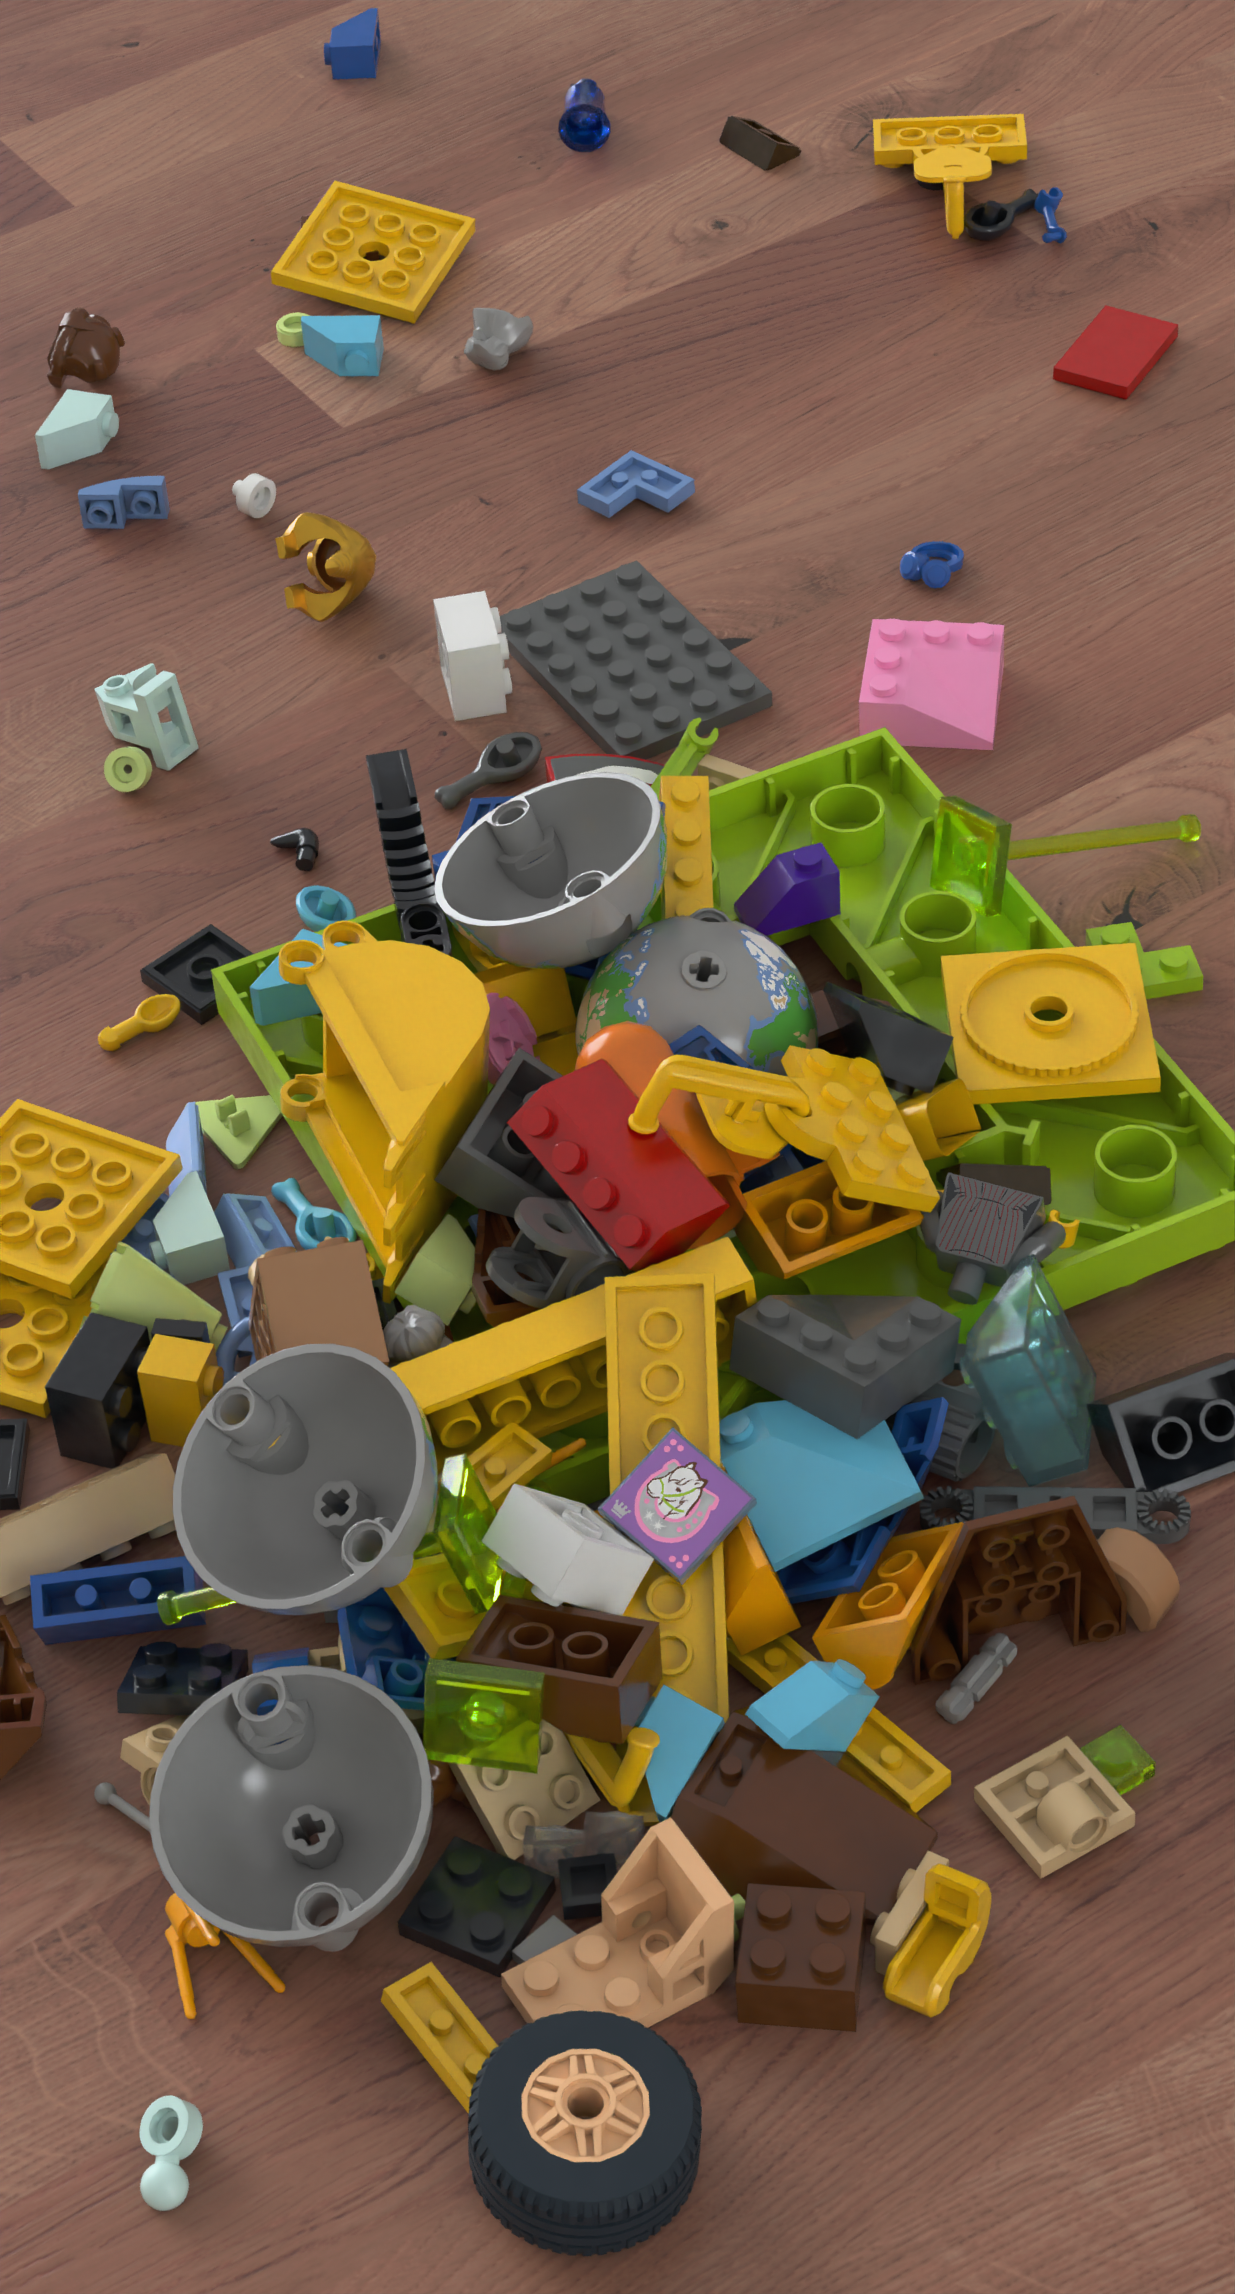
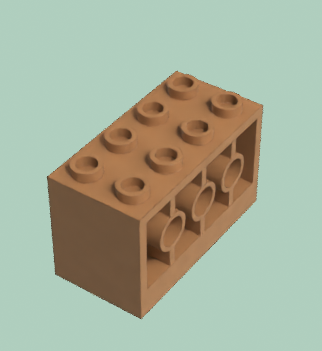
M335 1237L318 1243L317 1248L296 1252L295 1247H279L266 1252L263 1258H257L248 1320L256 1362L276 1352L306 1344H337L356 1348L376 1357L386 1366L389 1365V1357L363 1240L349 1242L346 1237Z

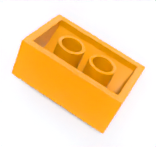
M824 1161L743 1193L748 1204L743 1218L735 1226V1233L758 1271L781 1279H787L921 1225L924 1216L918 1210L843 1196L827 1161Z
M721 1461V1469L727 1473ZM746 1515L724 1539L727 1638L731 1636L741 1656L801 1627L777 1572L774 1571L748 1515Z
M959 1522L892 1537L859 1592L838 1595L814 1633L812 1640L824 1661L836 1662L838 1659H842L853 1664L865 1674L866 1679L864 1683L872 1690L887 1684L894 1677L896 1668L907 1649L911 1646L914 1635L964 1523Z

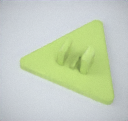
M230 1095L221 1100L195 1102L199 1108L203 1134L235 1169H241L248 1163L283 1116L270 1095L235 1098L234 1095Z

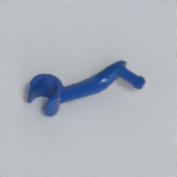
M1057 187L1051 188L1048 194L1045 190H1040L1035 200L1036 211L1044 215L1047 233L1042 236V240L1045 243L1054 240L1057 243H1062L1067 237V232L1058 225L1055 217V212L1063 197V193Z

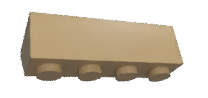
M145 1454L0 1518V1598H2L4 1605L14 1603L31 1595V1575L83 1569L81 1562L97 1554H100L102 1561H106L131 1550L132 1546L129 1540L146 1532L149 1533L151 1539H155L176 1530L173 1516L175 1473L167 1454Z

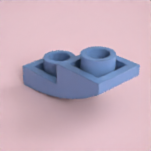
M165 476L117 479L95 484L78 491L83 528L124 529L127 519H167L170 511Z

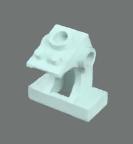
M150 663L126 675L112 676L105 680L103 685L94 689L105 723L113 736L151 749L156 767L169 771L199 748L174 673L162 671L156 675L155 665ZM165 707H168L172 721L160 723L158 713Z

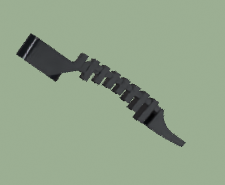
M407 749L366 755L382 848L401 940L406 943L430 946L453 957L445 915L436 900L435 881Z

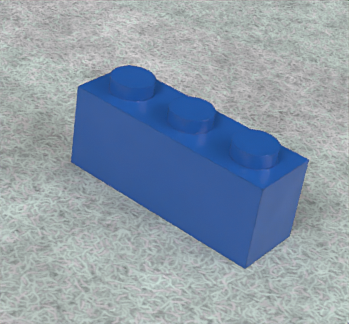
M186 1556L30 1576L33 1629L45 1645L206 1625L203 1580L189 1563Z

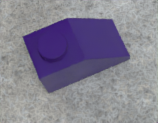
M821 842L778 854L734 903V911L741 923L754 928L766 936L840 915V871Z

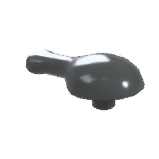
M513 732L494 739L483 750L476 769L455 783L436 789L435 799L442 803L445 809H453L462 798L487 784L510 782L523 777L538 763L542 751L539 738L528 732Z

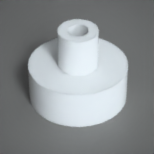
M256 473L247 476L243 481L237 480L233 485L232 493L236 496L238 510L253 518L265 516L272 508L276 498L274 482Z

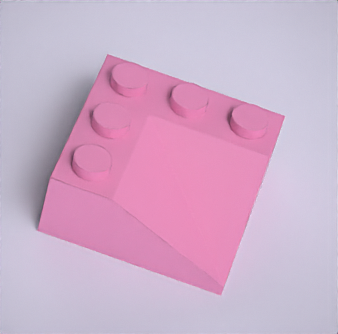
M894 618L886 620L872 619L859 697V736L886 727L901 746L993 750L1004 668V625L983 622L972 624L950 623L938 620L928 622L905 621Z

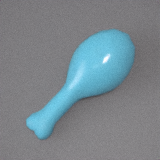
M319 885L304 887L296 896L298 914L301 920L314 932L325 929L334 922L348 921L356 918L354 905L348 897L330 887Z
M288 1178L284 1182H277L272 1186L271 1192L273 1197L285 1203L297 1217L295 1233L298 1242L305 1250L317 1248V1244L324 1241V1238L327 1236L331 1238L346 1237L349 1242L356 1241L357 1233L346 1215L333 1209L313 1206L300 1191V1185L295 1178Z

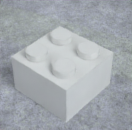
M485 591L433 599L440 666L455 721L507 713L505 695L512 694V683L509 669L503 668L505 667L504 660L509 659V650L506 635L501 633L498 608L489 607Z
M515 1483L482 1540L487 1547L499 1556L496 1562L497 1565L518 1578H527L534 1584L531 1592L545 1603L558 1607L563 1602H567L574 1608L601 1611L621 1616L654 1558L585 1504Z

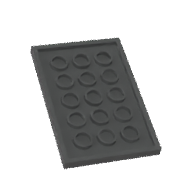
M637 560L500 616L501 633L506 635L509 653L606 754L631 756L647 760L677 747L688 724L695 718L700 717L702 719L696 731V734L701 737L712 732L714 728L720 729L773 706L772 692Z

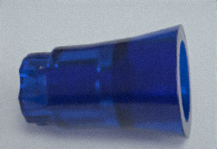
M582 78L578 83L571 84L566 93L564 111L559 121L558 131L561 140L570 149L578 152H592L606 143L610 135L611 126L606 114L605 97L601 89L597 87V82Z

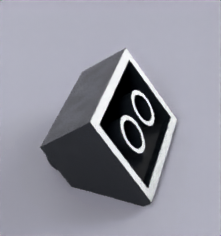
M826 982L823 991L848 1053L855 1058L861 1057L876 1063L886 1086L909 1096L913 1095L915 1088L931 1093L954 1037L914 1015Z
M1235 1353L1218 1355L1086 1404L1101 1453L1125 1488H1136V1492H1153V1490L1157 1489L1159 1492H1163V1489H1169L1168 1493H1173V1491L1181 1492L1235 1472Z

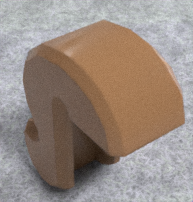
M1119 1527L1105 1530L1097 1541L1127 1597V1612L1140 1632L1150 1631L1157 1627L1178 1599L1180 1584L1177 1574L1168 1558L1158 1546L1137 1531Z

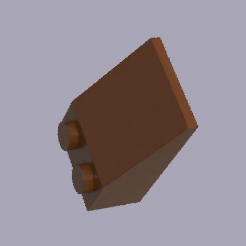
M499 1595L456 1657V1665L461 1671L568 1735L590 1738L602 1743L623 1744L663 1679L659 1622L563 1605L554 1607L545 1602Z

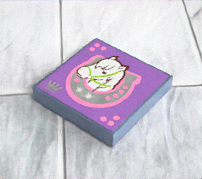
M672 1427L600 1505L598 1511L601 1516L623 1535L654 1558L653 1561L671 1577L683 1585L757 1504V1501L753 1495Z

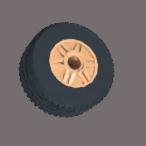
M578 2010L563 2012L562 2014H552L547 2017H541L535 2020L534 2023H528L522 2026V2029L515 2030L510 2034L509 2038H505L499 2043V2047L492 2050L490 2058H487L481 2065V2070L478 2071L476 2082L471 2089L468 2115L469 2165L472 2171L473 2182L476 2184V2190L483 2197L486 2208L491 2209V2214L496 2219L501 2220V2224L506 2229L512 2230V2234L517 2237H524V2241L531 2245L536 2244L538 2248L551 2249L555 2253H565L574 2256L576 2254H582V2256L597 2254L599 2256L610 2251L614 2253L621 2251L623 2248L629 2249L635 2246L636 2242L641 2243L648 2240L649 2236L657 2234L661 2227L669 2224L672 2221V2217L678 2214L681 2206L687 2201L688 2194L692 2191L698 2172L702 2132V2106L700 2095L697 2092L696 2080L693 2079L691 2070L686 2066L683 2057L678 2055V2051L672 2045L667 2044V2040L660 2035H656L654 2030L645 2028L643 2024L632 2021L630 2018L616 2016V2014L609 2012Z

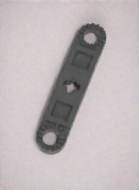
M941 1486L937 1487V1491L930 1490L927 1496L924 1495V1499L920 1503V1525L923 1530L959 1522L965 1523L966 1521L1075 1496L1097 1540L1105 1530L1119 1527L1137 1531L1155 1544H1171L1180 1541L1188 1534L1191 1524V1510L1189 1502H1186V1498L1183 1495L1181 1497L1178 1496L1176 1491L1168 1493L1169 1489H1163V1492H1159L1158 1489L1153 1490V1492H1136V1488L974 1486V1490L952 1489V1486L942 1489ZM941 1508H952L957 1510L960 1516H956L955 1521L953 1518H950V1522L943 1518L942 1522L940 1517L935 1519L934 1512ZM1157 1511H1168L1173 1513L1177 1519H1174L1173 1523L1168 1521L1167 1525L1161 1521V1525H1159L1158 1520L1155 1519L1153 1522V1518L1150 1515Z

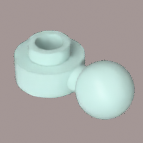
M163 2096L155 2100L147 2108L140 2124L141 2143L147 2152L156 2156L155 2163L146 2169L141 2178L140 2191L144 2201L150 2207L160 2211L172 2210L185 2200L189 2190V2180L185 2171L179 2166V2162L194 2151L200 2141L203 2130L202 2116L198 2108L175 2096Z

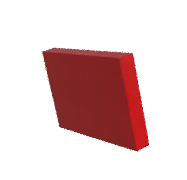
M1105 305L1053 367V379L1118 398L1128 399L1178 337L1179 324Z

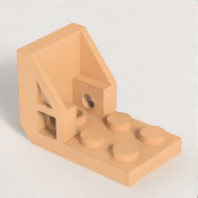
M670 1817L648 1830L601 1894V1923L501 1973L502 1988L527 2024L534 2023L535 2020L552 2014L584 2010L609 2012L616 2014V2016L630 2018L632 2021L643 2024L645 2028H649L713 1994L733 1971L734 1900Z

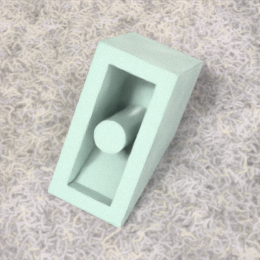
M71 389L66 390L35 434L42 469L49 470L103 451L109 440L117 434L119 428V417L114 412L111 395Z
M197 1171L187 1173L153 1219L157 1241L149 1243L153 1263L162 1270H166V1273L169 1275H174V1278L183 1285L230 1270L225 1238Z

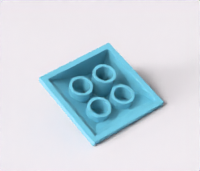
M786 1400L754 1403L720 1420L721 1461L728 1475L756 1498L757 1504L747 1515L775 1572L924 1499L885 1420L859 1439H856Z

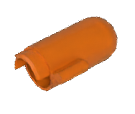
M626 1021L605 1026L588 1038L577 1057L574 1071L604 1059L640 1099L660 1063L666 1058L673 1056L674 1053L667 1041L651 1026ZM673 1088L657 1118L730 1204V1207L688 1248L694 1249L724 1236L741 1221L748 1204L739 1188L741 1181L744 1180L743 1174L780 1156V1153L778 1152L771 1159H764L739 1154L726 1148L714 1137L696 1094Z

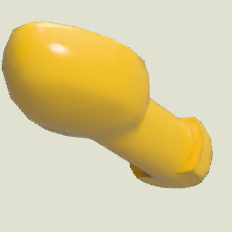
M169 994L155 995L147 998L137 1007L133 1017L112 1028L107 1026L99 1033L98 1043L100 1047L106 1051H114L121 1047L120 1044L143 1032H159L167 1028L180 1012L181 1004L179 998Z

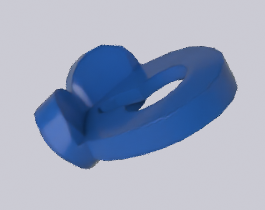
M934 541L922 543L903 555L900 562V573L907 580L918 581L922 578L929 587L941 588L949 582L951 572L961 569L964 552L957 545L948 542ZM929 557H940L948 561H942L938 559L929 561Z

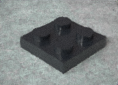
M165 1641L140 1646L117 1691L118 1713L190 1716L204 1701L229 1684L246 1677L249 1670L248 1650L232 1649L229 1645L222 1643L207 1644L201 1648L177 1647L176 1644Z
M454 1836L398 1920L399 1935L501 1978V1973L505 1972L513 1959L512 1950L526 1939L556 1892L555 1877Z

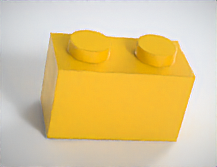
M160 1334L154 1335L137 1370L151 1441L184 1447L186 1438L200 1413L223 1387L224 1370L218 1366L214 1344Z

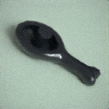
M1027 189L1021 197L1007 204L988 200L986 203H980L971 207L964 215L965 231L971 238L976 240L988 241L1001 237L1010 230L1016 216L1031 208H1035V200L1038 193H1035L1033 189Z

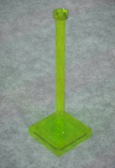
M956 795L940 797L930 887L937 891L952 892L966 898L974 906L975 911L985 917L1001 915L1008 860L1172 839L1192 842L1200 837L1201 824L1196 815L1186 814L1181 815L1175 821L1010 841L1011 823Z
M466 1453L445 1458L434 1528L433 1531L425 1533L419 1546L413 1552V1559L443 1552L475 1613L479 1614L489 1611L498 1598L503 1569L496 1563L499 1556L482 1542L497 1513ZM211 1586L181 1594H176L173 1590L160 1593L157 1599L160 1617L166 1625L179 1623L184 1615L237 1603L219 1594Z
M532 1479L525 1485V1487L552 1494L551 1487L542 1480ZM506 1572L500 1595L523 1599L527 1578L521 1579ZM429 1658L425 1672L423 1746L427 1759L537 1774L541 1758L545 1673Z

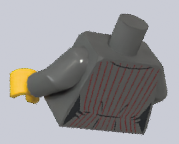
M949 1172L945 1180L944 1189L937 1190L940 1199L932 1212L921 1211L924 1219L921 1222L920 1228L926 1248L936 1254L940 1270L954 1274L947 1294L952 1299L969 1305L977 1304L984 1283L1003 1288L1009 1287L1016 1275L1027 1274L1057 1248L1066 1249L1073 1246L1080 1223L1078 1219L1069 1224L1060 1222V1211L1053 1209L1050 1212L1048 1222L1044 1224L1046 1220L1044 1197Z

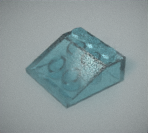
M1032 1254L1021 1260L968 1332L965 1356L960 1359L961 1373L965 1383L969 1388L975 1387L982 1399V1409L988 1425L992 1429L997 1428L1004 1440V1451L1010 1466L1013 1469H1020L1029 1487L1088 1469L1092 1422L1086 1404L1094 1401L1096 1373L1035 1255Z

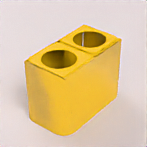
M506 963L474 974L483 983L486 995L498 993L499 998L508 996L517 1002L527 1014L537 1037L576 1025V1017L564 968L531 969Z
M960 1078L935 1085L931 1093L919 1090L913 1092L912 1096L903 1095L895 1100L896 1107L923 1161L950 1155L980 1131L966 1132L982 1129L968 1088Z

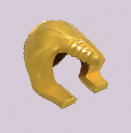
M308 512L302 513L291 523L281 537L275 538L280 559L299 556L309 543L318 539L313 551L309 552L307 556V567L310 574L314 577L316 576L319 582L329 591H316L304 583L284 588L287 609L296 608L316 621L324 622L341 612L367 587L374 575L376 555L368 539L357 530L328 516Z

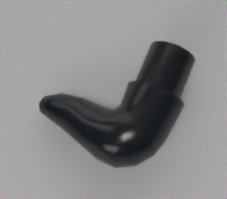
M304 827L271 838V845L277 848H296L297 858L295 865L299 870L310 871L313 868L319 851L318 836L313 830Z

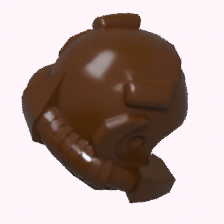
M75 308L71 312H66L59 325L47 358L50 368L47 377L51 385L62 388L67 376H75L87 383H92L113 375L119 366L120 347L125 345L124 338L117 327L111 328L110 324L103 317L96 314L89 315L83 308Z

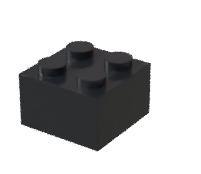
M95 1313L89 1314L45 1385L60 1456L113 1469L120 1466L127 1452H132L136 1448L141 1429L147 1420L137 1370L150 1345L147 1326Z

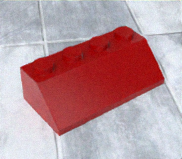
M600 1059L542 1085L507 1123L630 1270L637 1272L650 1265L658 1264L683 1254L730 1207V1204L660 1122L658 1130L651 1134H640L630 1128L628 1119L634 1113L639 1098L606 1060Z

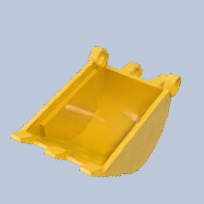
M337 921L329 924L324 929L322 948L319 944L312 941L295 940L286 943L279 951L280 976L289 983L307 985L323 1014V1073L314 1075L295 1074V1078L287 1081L281 1088L280 1106L282 1113L287 1118L299 1122L307 1121L386 1268L383 1282V1302L390 1304L397 1295L395 1290L415 1256L440 1225L443 1216L457 1197V1194L436 1182L435 1178L487 1097L490 1007L483 983L462 961L430 946L393 940L377 941L362 925L352 921ZM344 941L355 943L340 947L333 945L334 943ZM297 961L313 963L310 967L302 968L293 967L290 964ZM296 1094H309L315 1097L308 1102H298L291 1099Z

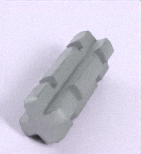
M997 1633L995 1636L989 1637L980 1648V1654L978 1656L974 1655L951 1683V1689L945 1690L936 1701L937 1712L944 1716L948 1723L956 1724L958 1721L964 1720L974 1708V1702H979L1003 1673V1666L1007 1667L1016 1657L1017 1646L1009 1640L1007 1635Z

